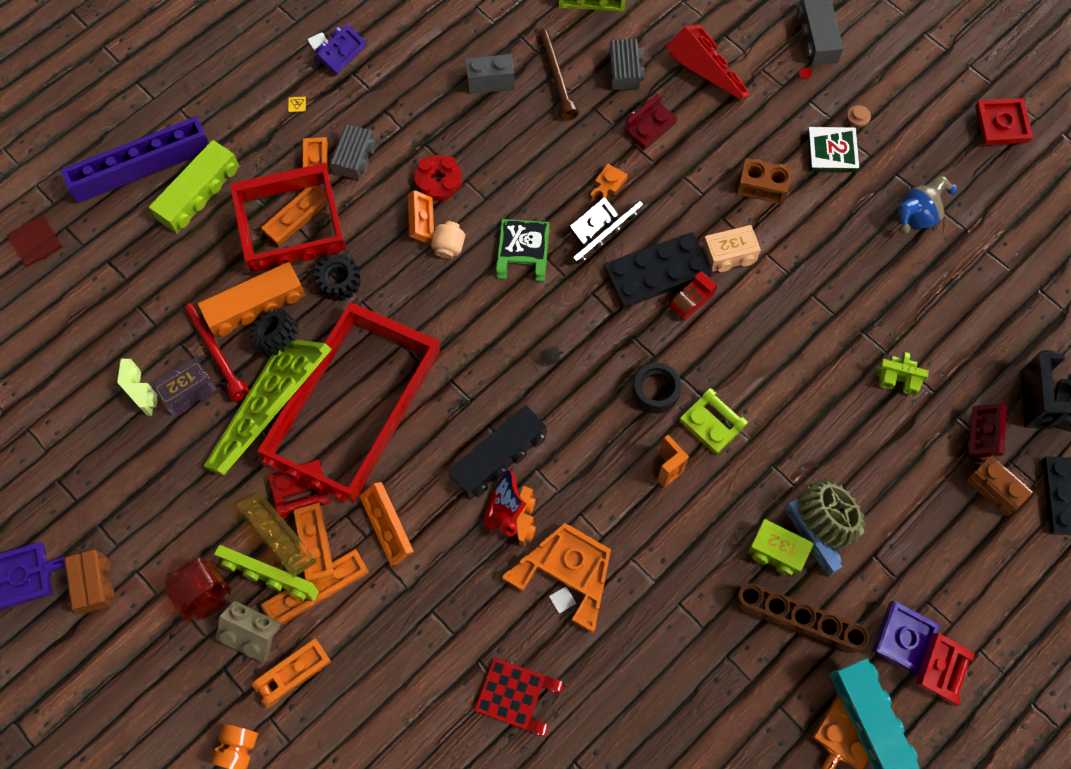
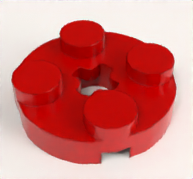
M435 155L422 158L415 170L414 178L417 190L422 194L432 197L433 201H443L451 198L453 193L457 189L459 190L462 185L461 169L456 160L451 156ZM437 174L444 176L440 182H436V179L433 177Z

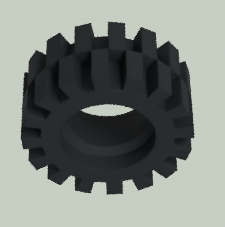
M334 253V258L327 255L326 262L321 259L319 261L321 266L316 265V272H314L315 281L320 293L324 294L327 299L332 297L333 301H337L338 297L341 298V301L346 300L345 295H348L349 298L353 297L352 291L357 293L359 290L358 286L361 285V276L354 260L351 257L348 259L345 254H342L340 258L338 253ZM335 271H344L347 274L346 280L339 284L329 282V276Z
M274 308L273 312L269 310L266 316L262 314L260 316L261 320H256L254 323L256 327L251 328L253 332L250 333L251 342L268 356H272V354L278 355L279 350L284 352L286 346L290 347L292 345L291 340H296L297 337L294 334L299 333L297 322L282 308Z

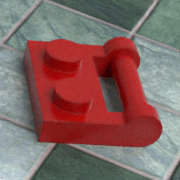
M319 460L301 465L324 476ZM284 471L268 475L280 519L288 517L289 513L294 512L298 508L316 503L323 504V506L331 504L329 492L323 489L319 494L285 504L284 499L313 491L314 489L309 487L308 482L299 479L295 481L287 477Z
M932 633L915 684L938 696L945 703L959 706L961 699L959 693L969 662H973L975 653L940 633ZM958 658L949 689H947L956 659Z

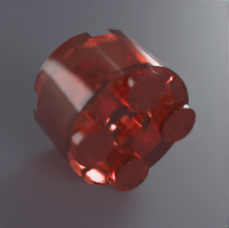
M202 557L193 559L188 564V567L179 573L172 574L164 582L167 587V597L183 621L188 623L192 622L190 618L198 616L202 620L215 613L226 602L224 599L226 593L231 594V587L214 563L204 561Z

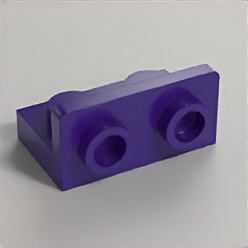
M348 24L342 29L337 27L330 35L332 39L327 44L323 41L315 50L317 55L314 61L316 63L321 61L335 76L367 45V42Z

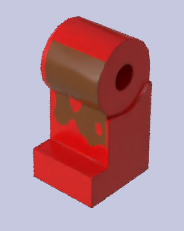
M700 271L694 277V280L672 300L669 307L683 320H686L715 295L717 284Z

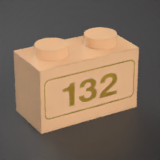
M752 225L705 236L702 245L703 252L713 272H725L739 265H752L757 261L761 251Z

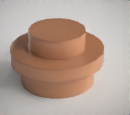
M856 105L849 109L847 119L852 127L862 128L869 123L871 113L866 107Z

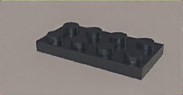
M693 232L604 264L605 272L623 309L689 285L700 271L708 277H711L713 274V270Z

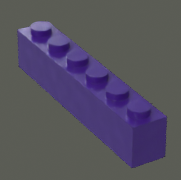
M196 116L60 170L67 188L79 203L198 156L209 144V141Z

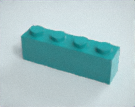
M868 658L830 673L831 680L873 769H920L917 763L918 755L913 746L908 744L903 734L905 732L901 720L895 717L891 708L890 696L885 690H882L878 681V671L869 662Z

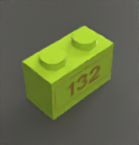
M764 519L747 553L752 555V558L758 563L764 565L768 563L776 567V570L782 575L796 577L802 571L814 543Z

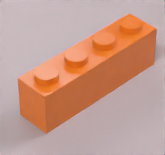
M287 262L198 303L213 335L218 337L229 334L233 329L241 325L251 324L262 314H267L269 310L273 312L274 308L296 303L306 295L290 262Z

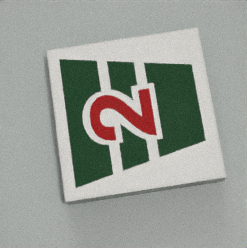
M809 127L807 132L810 172H858L859 159L856 128Z

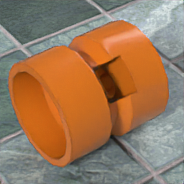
M223 723L218 737L221 744L215 747L210 764L228 769H247L251 758L248 755V751L254 749L259 733Z

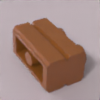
M992 455L966 479L991 504L997 506L998 510L1006 517L1017 510L1033 493Z
M91 550L65 557L64 562L71 611L77 614H86L94 610L110 607V598L114 597V589L112 583L107 580L106 572L110 571V563L107 556H104L97 550Z

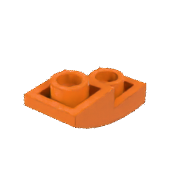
M525 486L522 488L520 497L527 504L516 520L519 546L523 548L527 541H532L537 528L533 526V517L526 515V513H532L536 499L533 498V489Z

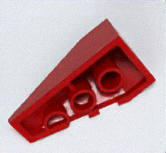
M700 24L685 26L666 45L670 50L669 55L674 61L680 62L740 100L751 95L734 71L727 69L729 62L724 56L716 53L715 50L718 46Z

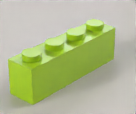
M212 140L149 206L155 219L175 233L185 228L189 224L190 219L205 207L206 202L220 191L228 178L235 175L240 167L235 155Z

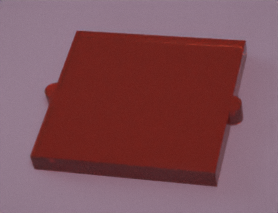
M44 215L28 223L24 222L23 226L7 234L26 267L41 259H47V256L63 248Z

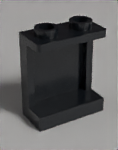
M1043 350L1020 371L1025 428L1051 429L1071 413V402L1054 401L1052 371L1065 360L1064 353Z

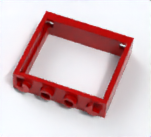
M326 163L230 184L244 258L250 272L264 271L268 267L283 265L287 262L291 264L299 260H313L317 256L325 254L334 255V253L346 250ZM324 184L335 237L254 254L244 202Z

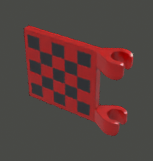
M494 658L475 711L545 737L548 732V726L531 718L541 689L544 688L560 694L563 689V683L558 679L547 677Z

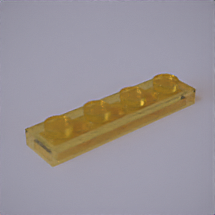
M260 491L236 504L241 515L292 577L316 564L315 556Z

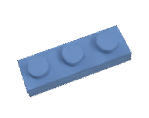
M797 498L788 503L784 511L800 536L814 543L811 552L827 577H830L843 567L840 555L835 549H831L828 544L823 545L820 538H814V533L811 530H807L808 525L802 521L803 515L798 511L801 507L798 504L799 500Z

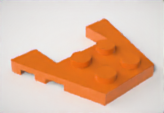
M564 523L539 544L533 552L526 555L510 571H507L503 575L502 580L523 592L535 571L539 569L579 592L585 598L572 618V622L593 634L611 549Z

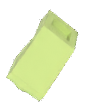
M121 359L117 383L147 416H152L153 407L157 405V393L148 383H139L141 371L132 359Z

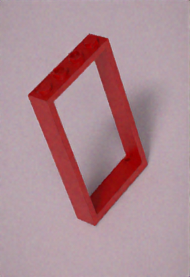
M350 302L325 341V344L332 350L289 399L257 452L261 458V463L272 470L278 468L284 471L287 477L295 481L301 479L308 482V486L316 491L321 492L323 489L331 493V496L340 502L348 501L354 504L438 357L440 345L437 339ZM355 324L425 356L348 488L275 453Z

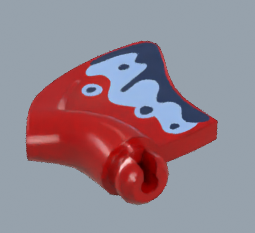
M510 470L505 472L497 484L484 516L486 529L493 530L498 528L509 537L516 534L518 529L516 519L527 504L520 497L515 474Z

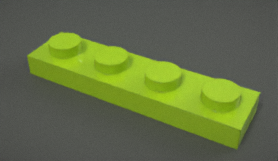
M219 545L214 553L221 561L220 566L231 572H235L236 569L242 571L243 576L255 582L258 579L266 581V585L276 591H281L282 588L288 590L292 597L300 601H304L305 598L315 601L319 593L312 582Z

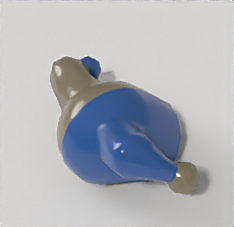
M940 176L925 186L921 185L910 189L905 194L903 202L898 206L901 222L900 232L903 234L909 233L910 225L913 228L922 229L940 222L945 214L940 197L941 193L946 189L949 194H955L958 190L955 184L952 185L945 176Z

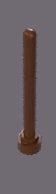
M542 28L540 36L561 100L559 108L561 118L564 121L574 120L579 115L577 104L570 100L549 32L546 28Z

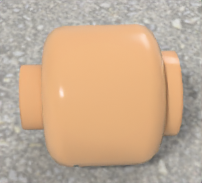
M446 221L445 224L436 226L431 247L437 256L453 259V256H458L461 253L465 233L459 229V224Z

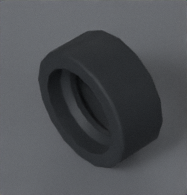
M658 362L646 364L639 369L634 378L632 390L634 400L640 408L647 412L657 414L667 412L677 403L681 394L682 382L679 374L671 366ZM653 375L666 378L672 386L670 396L662 401L651 400L646 397L642 390L644 380Z

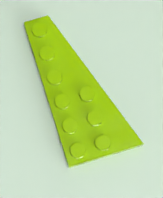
M291 340L292 345L290 347L286 346L284 352L279 350L278 355L272 354L204 464V467L212 472L225 475L332 349L325 343Z

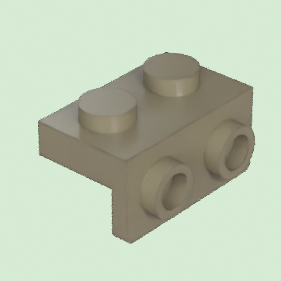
M234 601L219 617L216 640L246 654L248 657L264 663L270 653L272 638L280 629L281 623Z

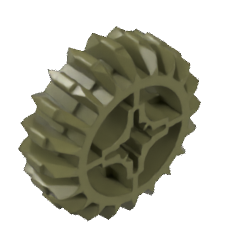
M817 480L809 484L800 494L798 504L801 508L798 511L803 515L802 521L808 525L807 530H811L814 533V538L821 539L823 545L828 543L830 548L836 547L840 550L856 543L861 535L865 533L863 529L866 526L863 521L865 516L860 512L861 506L856 504L855 498H852L849 490L845 491L841 484L836 485L833 480Z

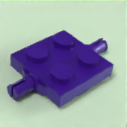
M41 542L1 553L0 610L53 595L50 580L51 572L65 568L64 557L48 561L45 546Z

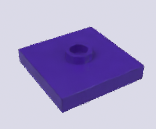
M889 601L872 651L918 675L932 633H938L940 625L896 601Z

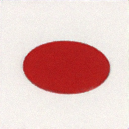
M801 68L798 72L799 76L803 79H809L812 76V71L809 68Z

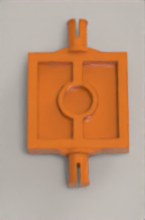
M837 694L812 735V738L823 745L829 753L821 769H834L839 761L849 764L854 769H864L869 761L868 756L839 694Z

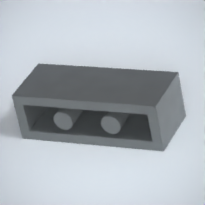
M801 0V4L797 6V18L801 19V35L806 40L805 52L806 56L810 57L811 65L838 63L843 51V45L832 1Z

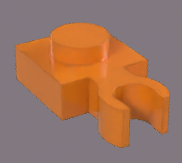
M607 164L595 180V186L598 188L591 192V201L595 196L607 199V195L611 194L615 197L626 182L628 175Z

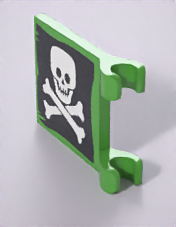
M502 219L496 269L498 279H506L508 263L536 265L535 280L545 281L550 222Z

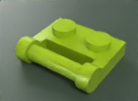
M710 388L680 417L679 422L717 456L749 422L744 417L740 418L716 396L717 393ZM708 403L733 425L730 430L705 408Z

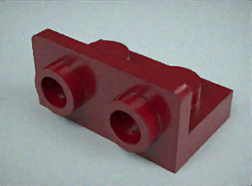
M659 94L652 99L648 98L643 103L642 108L637 112L629 114L625 121V134L644 151L677 123V117L661 104L662 96Z
M1003 403L972 406V416L969 418L971 432L967 448L969 455L980 463L984 462L986 457L991 455H1004L1007 406Z

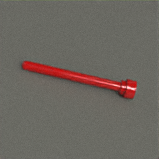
M187 303L185 310L228 383L227 393L233 402L243 400L248 395L249 388L244 381L237 379L195 306L192 303Z

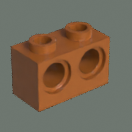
M745 158L737 195L784 204L789 189L792 168L782 164L762 162L759 159Z

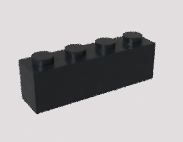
M525 405L448 470L449 478L469 500L474 496L480 497L487 491L488 484L494 479L496 481L500 480L509 466L513 463H520L527 456L526 452L534 446L536 448L545 441L547 426Z

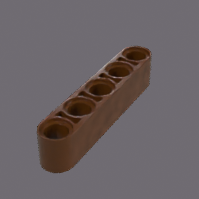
M745 584L735 596L736 606L742 612L846 653H856L869 642L868 632L861 625L759 585ZM743 593L753 594L755 604L746 603L743 599ZM774 602L778 604L781 613H772L769 609V603ZM795 613L804 614L807 623L805 625L798 623L795 619ZM823 622L828 623L832 627V635H827L822 631L821 624ZM848 633H854L858 637L859 644L857 646L849 642Z

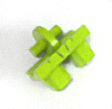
M904 351L901 358L892 356L891 361L883 359L880 367H877L876 375L879 376L880 387L893 389L896 380L904 382L903 392L915 396L919 392L921 385L928 378L929 370L917 368L918 362L911 361L910 353Z

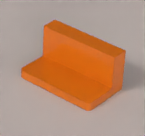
M668 434L663 438L659 454L666 461L662 465L657 482L663 488L684 472L689 456Z

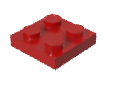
M1024 98L977 101L975 109L984 145L1031 142L1033 134Z

